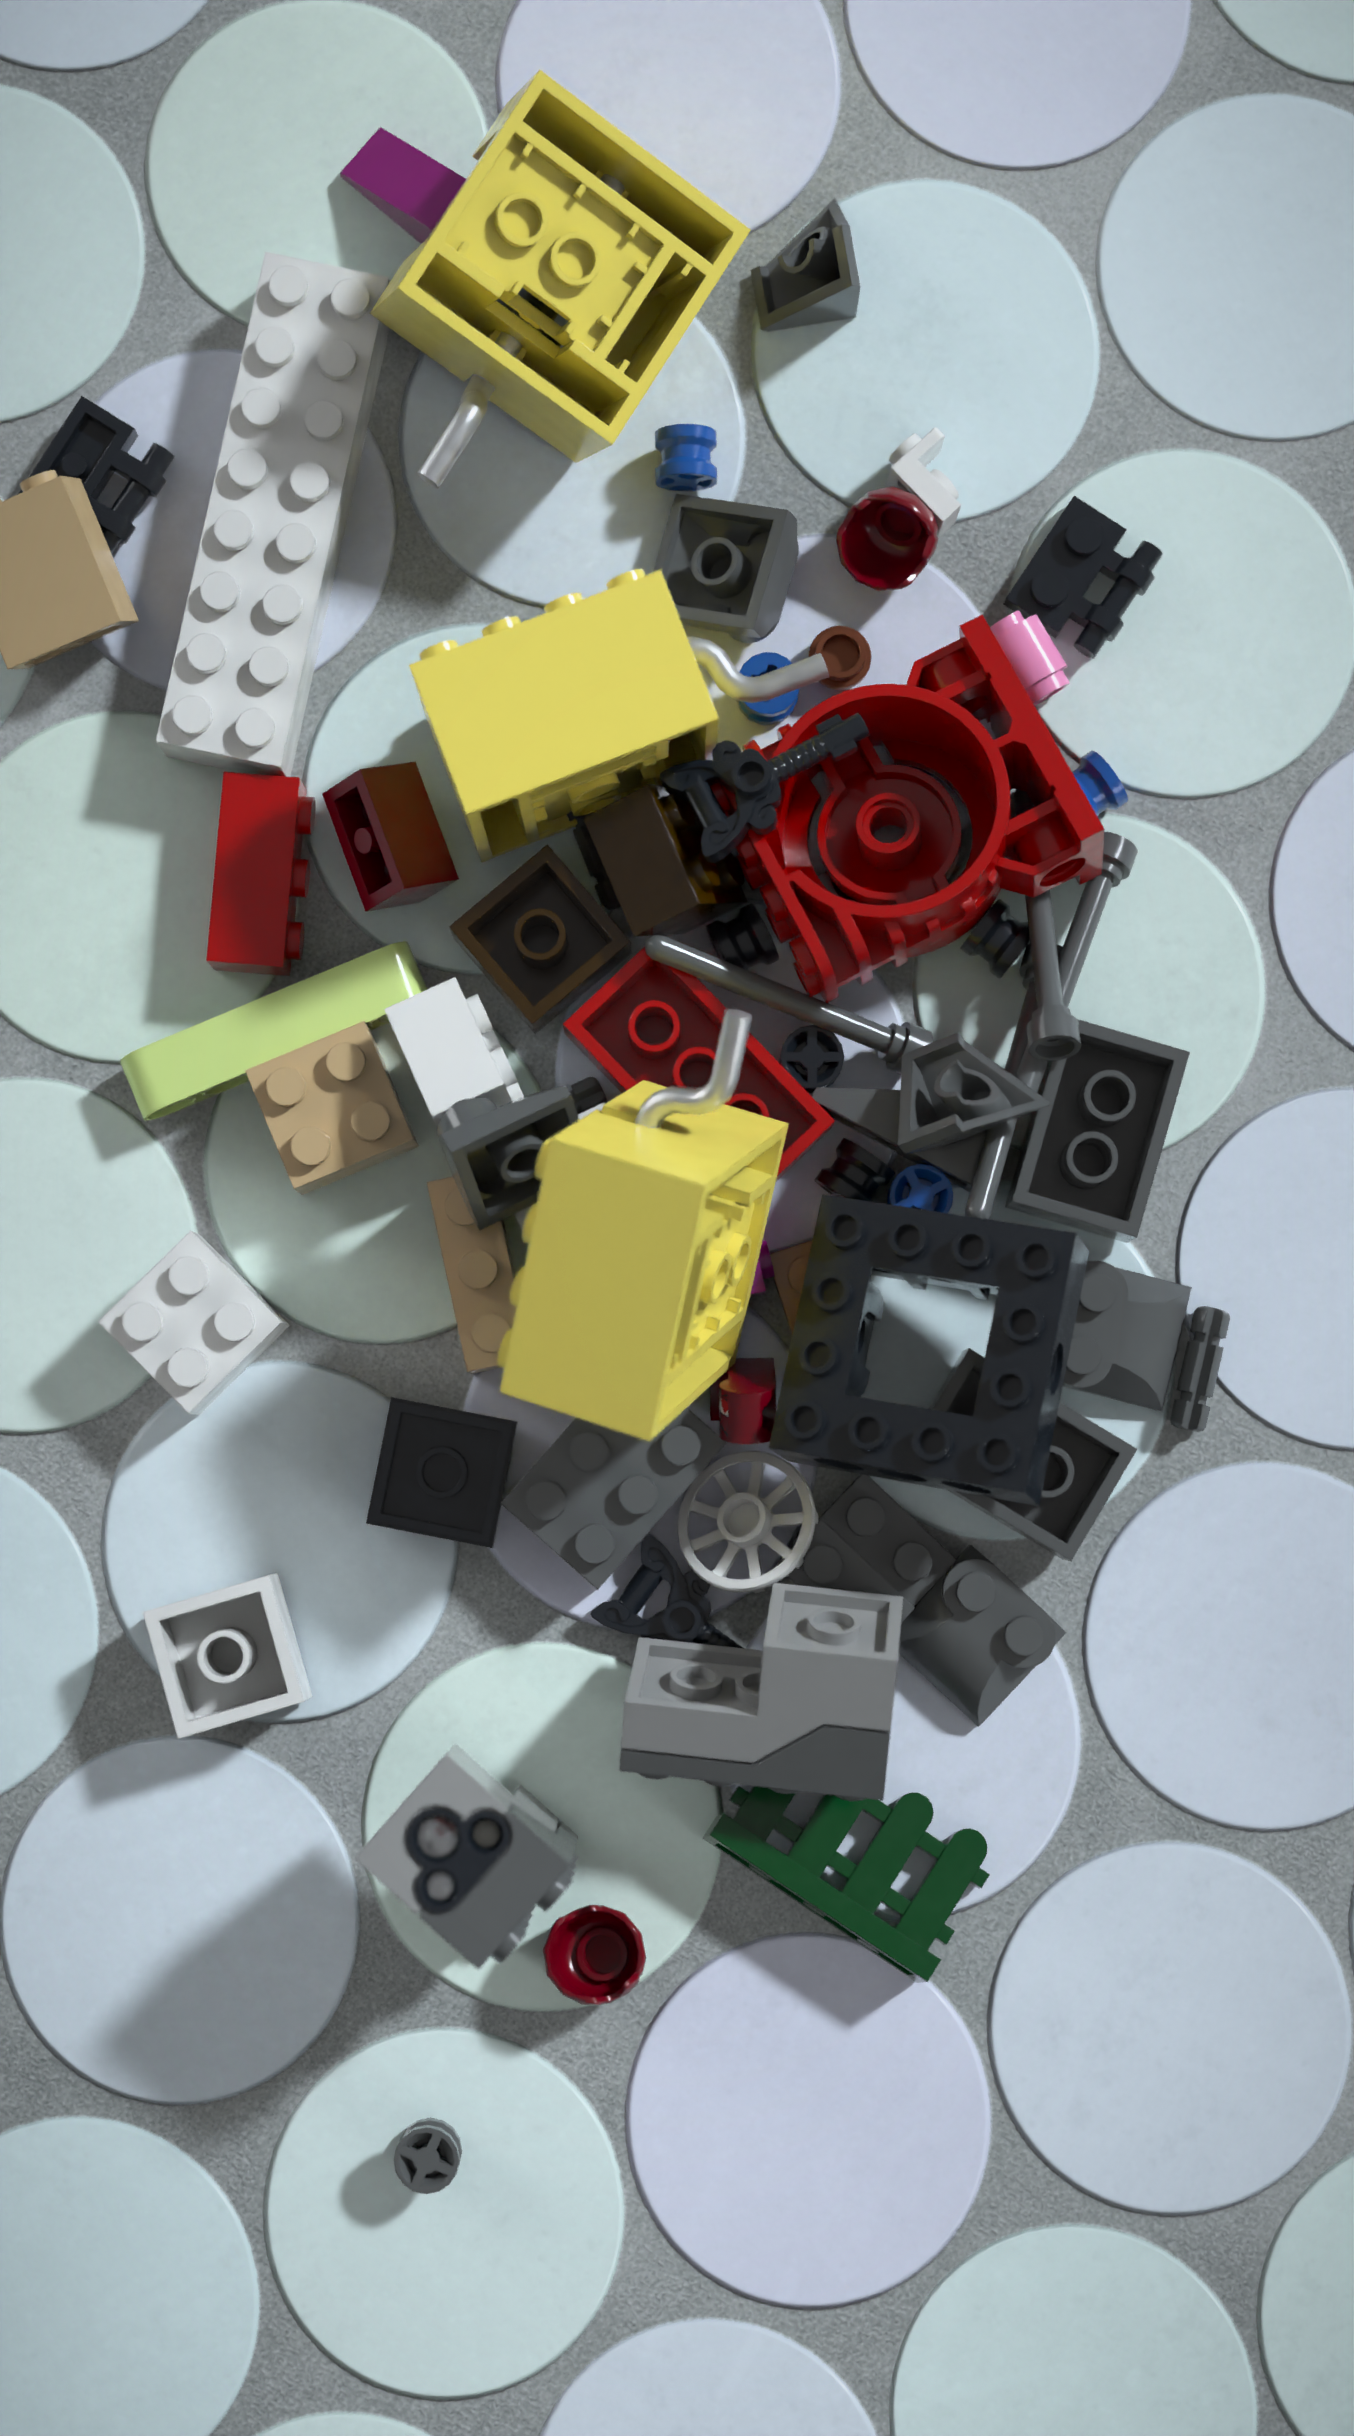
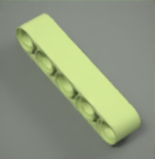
M397 942L139 1048L124 1056L120 1063L143 1119L147 1121L153 1120L249 1081L245 1070L365 1021L370 1030L388 1024L390 1022L385 1013V1008L427 990V987L408 942Z

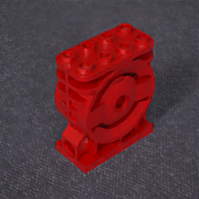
M983 615L959 626V640L915 661L906 685L874 684L841 692L814 706L792 726L786 724L778 728V741L762 749L755 740L742 745L743 751L753 749L758 751L766 760H770L817 735L815 726L837 714L844 720L857 712L863 718L870 733V736L856 743L858 751L836 763L832 757H828L788 780L779 784L782 794L781 804L775 808L778 818L776 828L767 835L756 834L750 829L743 841L736 847L739 854L736 856V859L742 868L744 877L752 890L759 888L767 906L764 912L777 939L781 944L791 939V942L788 944L796 960L793 966L804 990L810 997L820 993L824 1001L829 1003L839 998V987L854 979L861 986L873 981L872 970L890 961L897 968L907 963L909 957L930 953L952 943L972 929L984 917L996 900L1001 888L1034 898L1074 877L1078 884L1081 885L1102 874L1105 829ZM986 719L988 723L991 722V730L997 739L993 740L989 732L979 721ZM882 745L893 763L899 765H883L873 746ZM912 767H917L935 775L951 787L964 804L971 822L973 839L970 856L961 876L950 885L947 880L953 873L961 852L960 816L948 791L936 779ZM819 772L831 792L823 806L818 821L817 839L821 860L826 872L837 885V888L857 902L836 896L828 891L816 875L811 864L808 852L809 828L814 813L821 802V796L811 780ZM719 783L710 786L726 816L729 817L737 811L735 794ZM1015 788L1027 792L1035 807L1011 819L1010 790ZM888 825L897 826L905 831L901 839L892 843H882L873 837L877 830Z

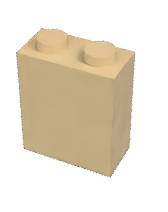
M55 470L45 471L23 480L20 483L22 493L4 501H1L0 498V652L7 669H29L139 622L81 479L67 476L58 477Z

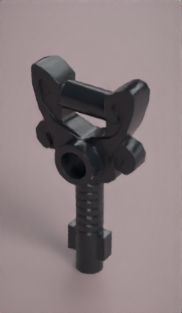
M857 712L842 720L839 714L815 726L817 735L770 760H766L758 751L753 749H746L741 753L739 746L735 742L725 740L716 744L712 751L713 760H695L674 765L662 771L659 777L665 791L669 794H674L684 801L688 800L704 828L701 845L705 861L717 863L724 859L743 841L750 829L756 834L767 835L773 831L778 821L775 808L780 806L782 799L779 784L828 757H832L836 763L857 752L858 747L856 743L870 736L861 715ZM719 783L735 794L737 811L729 817L726 816L710 788L711 785Z
M647 1534L642 1541V1565L618 1599L602 1602L590 1613L592 1618L606 1627L626 1634L641 1635L640 1637L743 1648L707 1622L711 1612V1604L703 1596L708 1593L710 1584L701 1579L692 1569L683 1575L676 1559L664 1544L650 1534ZM663 1579L668 1581L671 1589L665 1609L648 1619L640 1617L638 1613Z

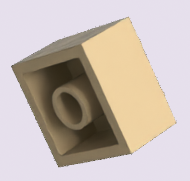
M365 1021L245 1070L292 1186L301 1195L419 1147L376 1041Z

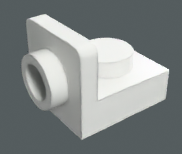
M935 427L922 439L916 433L912 434L892 453L889 461L893 466L890 468L886 487L894 486L918 496L934 514L938 525L936 535L940 538L955 524L961 504L956 500L959 494L953 483L941 471L933 469L929 472L926 468L939 455L945 437Z

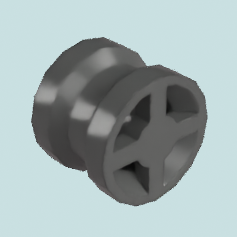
M435 2118L421 2119L408 2126L399 2140L394 2156L395 2171L402 2184L414 2192L423 2194L439 2192L448 2186L457 2174L461 2160L462 2146L460 2137L452 2126L443 2120ZM414 2145V2146H417V2147H420V2146H422V2147L419 2148V2149H416V2148H414V2147H412V2146Z

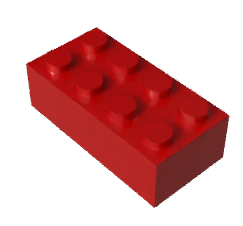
M644 946L563 1023L565 1035L621 1093L643 1080L665 1087L675 1086L697 1089L706 1085L711 1078L724 1014L728 1009L697 977L651 959L646 954ZM748 1032L738 1082L730 1099L724 1104L789 1123L776 1178L777 1182L832 1129L835 1120L760 1042Z

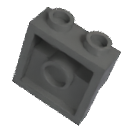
M860 1474L818 1518V1524H815L811 1544L803 1557L804 1563L799 1569L795 1568L777 1583L903 1596L902 1623L915 1609L914 1606L955 1564L957 1559L870 1476ZM781 1557L776 1565L778 1566L784 1558Z

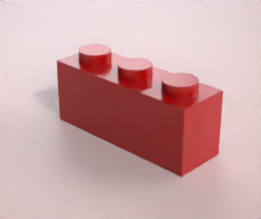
M223 772L206 961L214 970L290 976L291 960L302 959L305 928L304 922H295L297 897L307 898L310 882V861L308 859H301L302 836L313 834L316 802L315 797H306L307 790L298 777Z

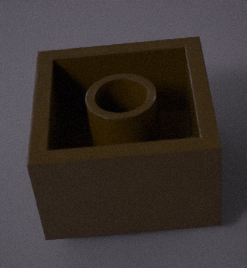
M647 784L583 818L634 937L652 936L655 934H685L748 902L741 887L745 881L744 874L736 857L730 853L717 863L705 861L701 845L703 826L688 800L684 801L674 794L667 793L663 785Z
M548 844L449 926L454 940L534 1034L539 1032L632 953L631 941Z

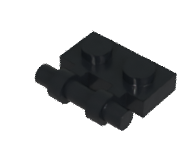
M81 396L29 477L45 471L55 470L58 477L80 478L112 554L119 542L126 544L135 531L136 527L132 522L148 497L156 498L166 483L162 476L174 459V455L159 444L153 443L142 461L128 454V451L138 437L135 428ZM116 472L127 479L128 483L110 509L97 501V499Z
M1073 496L1006 597L1003 605L1014 612L1019 610L1025 619L1037 614L1047 633L1055 639L1070 618L1084 627L1075 641L1074 647L1083 655L1095 658L1105 641H1114L1124 626L1121 617L1135 596L1144 595L1153 582L1154 575L1152 570L1163 553L1154 544L1142 541L1131 558L1123 557L1114 550L1127 529L1076 496ZM1099 572L1114 581V584L1100 605L1093 604L1084 598Z

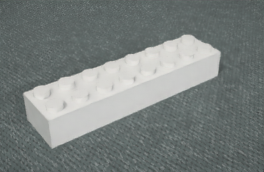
M265 252L156 737V742L166 757L241 773L291 777L390 329L369 313L390 283L389 277Z

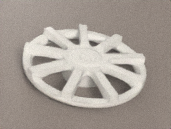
M738 1452L715 1461L704 1469L692 1482L683 1498L678 1515V1540L688 1565L701 1579L710 1585L730 1592L759 1593L765 1591V1588L772 1586L773 1583H777L785 1578L795 1568L799 1569L804 1563L803 1557L811 1544L815 1524H818V1513L816 1512L814 1498L804 1476L789 1462L767 1452ZM741 1462H751L748 1491L737 1493L724 1468ZM765 1464L771 1465L787 1475L785 1480L767 1497L760 1498ZM712 1476L715 1477L727 1497L720 1508L694 1500L698 1491ZM796 1488L801 1499L803 1511L774 1514L772 1512L773 1508ZM694 1512L717 1519L718 1529L699 1538L689 1540V1513ZM802 1525L799 1537L792 1550L773 1536V1528ZM726 1540L728 1546L713 1571L708 1570L699 1561L695 1553ZM763 1543L784 1558L777 1567L765 1574H762L759 1546ZM744 1549L747 1554L750 1579L725 1578L740 1550Z

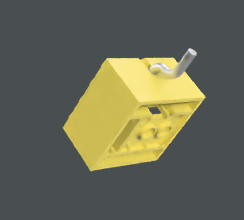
M541 70L506 103L472 155V157L478 160L477 164L432 233L403 261L369 313L462 381L472 376L461 396L459 409L417 472L418 477L434 488L440 487L480 425L487 410L488 400L575 463L613 445L751 231L747 226ZM558 315L568 321L562 327L555 322Z
M636 569L614 577L606 584L608 590L583 599L581 593H571L559 597L544 607L545 614L520 622L519 617L513 616L491 623L482 630L483 637L458 646L456 640H448L432 645L419 654L420 661L410 664L409 667L428 725L482 863L576 827V824H578L577 820L569 822L567 816L571 811L574 816L590 814L647 784L662 785L659 777L660 773L674 765L695 760H713L712 751L718 743L719 717L698 664L707 669L718 688L735 700L755 703L773 699L828 678L829 673L821 653L761 676H744L737 671L725 650L707 639L694 636L687 637L661 570L645 575L644 570Z
M735 1009L725 1011L712 1075L709 1082L703 1087L697 1089L675 1086L665 1087L643 1080L604 1104L602 1111L594 1110L546 1140L543 1144L535 1167L536 1178L542 1180L538 1202L530 1208L522 1233L523 1241L529 1243L525 1266H522L517 1272L510 1292V1303L517 1306L513 1326L503 1337L498 1352L497 1364L499 1367L504 1368L500 1393L651 1441L735 1364L789 1123L724 1104L730 1099L738 1082L752 1018L751 1014Z

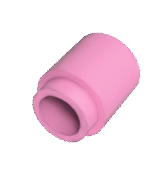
M1018 610L990 627L1034 706L1047 700L1070 684L1063 672L1067 665L1037 614L1024 619Z

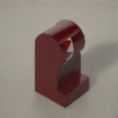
M736 1358L735 1364L710 1386V1420L719 1421V1437L726 1442L746 1445L770 1442L776 1415L774 1358Z

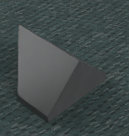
M835 198L765 267L758 266L751 270L761 330L770 332L856 317L860 281L850 226Z
M955 1033L902 1055L898 1146L904 1154L939 1149L1052 1105V1103L967 1043L959 1033Z

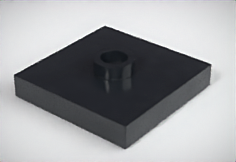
M391 1397L366 1524L493 1548L502 1506L500 1503L503 1501L518 1422Z

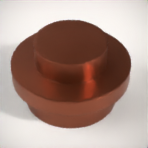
M846 626L827 628L815 637L810 646L808 657L821 653L829 673L828 678L818 682L830 689L844 690L852 688L859 684L869 671L871 664L870 646L864 636L853 628Z

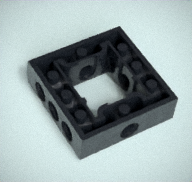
M822 1194L769 1448L789 1462L1039 1506L1089 1250L1078 1234L1074 1232ZM871 1275L906 1280L913 1288L926 1290L927 1284L969 1290L978 1299L988 1300L989 1294L997 1295L973 1416L861 1397L866 1390L870 1371L865 1367L874 1321H881L883 1313V1297L880 1290L870 1281Z

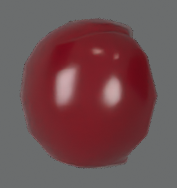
M890 486L868 491L850 508L837 530L836 543L840 563L856 582L876 591L898 590L909 586L926 567L936 550L939 538L936 535L938 525L934 514L918 496L897 487Z
M587 1905L559 1917L552 1925L543 1947L546 1974L562 1995L586 2005L609 2004L628 1994L639 1983V1977L643 1974L646 1962L643 1936L640 1930L626 1913L604 1905Z

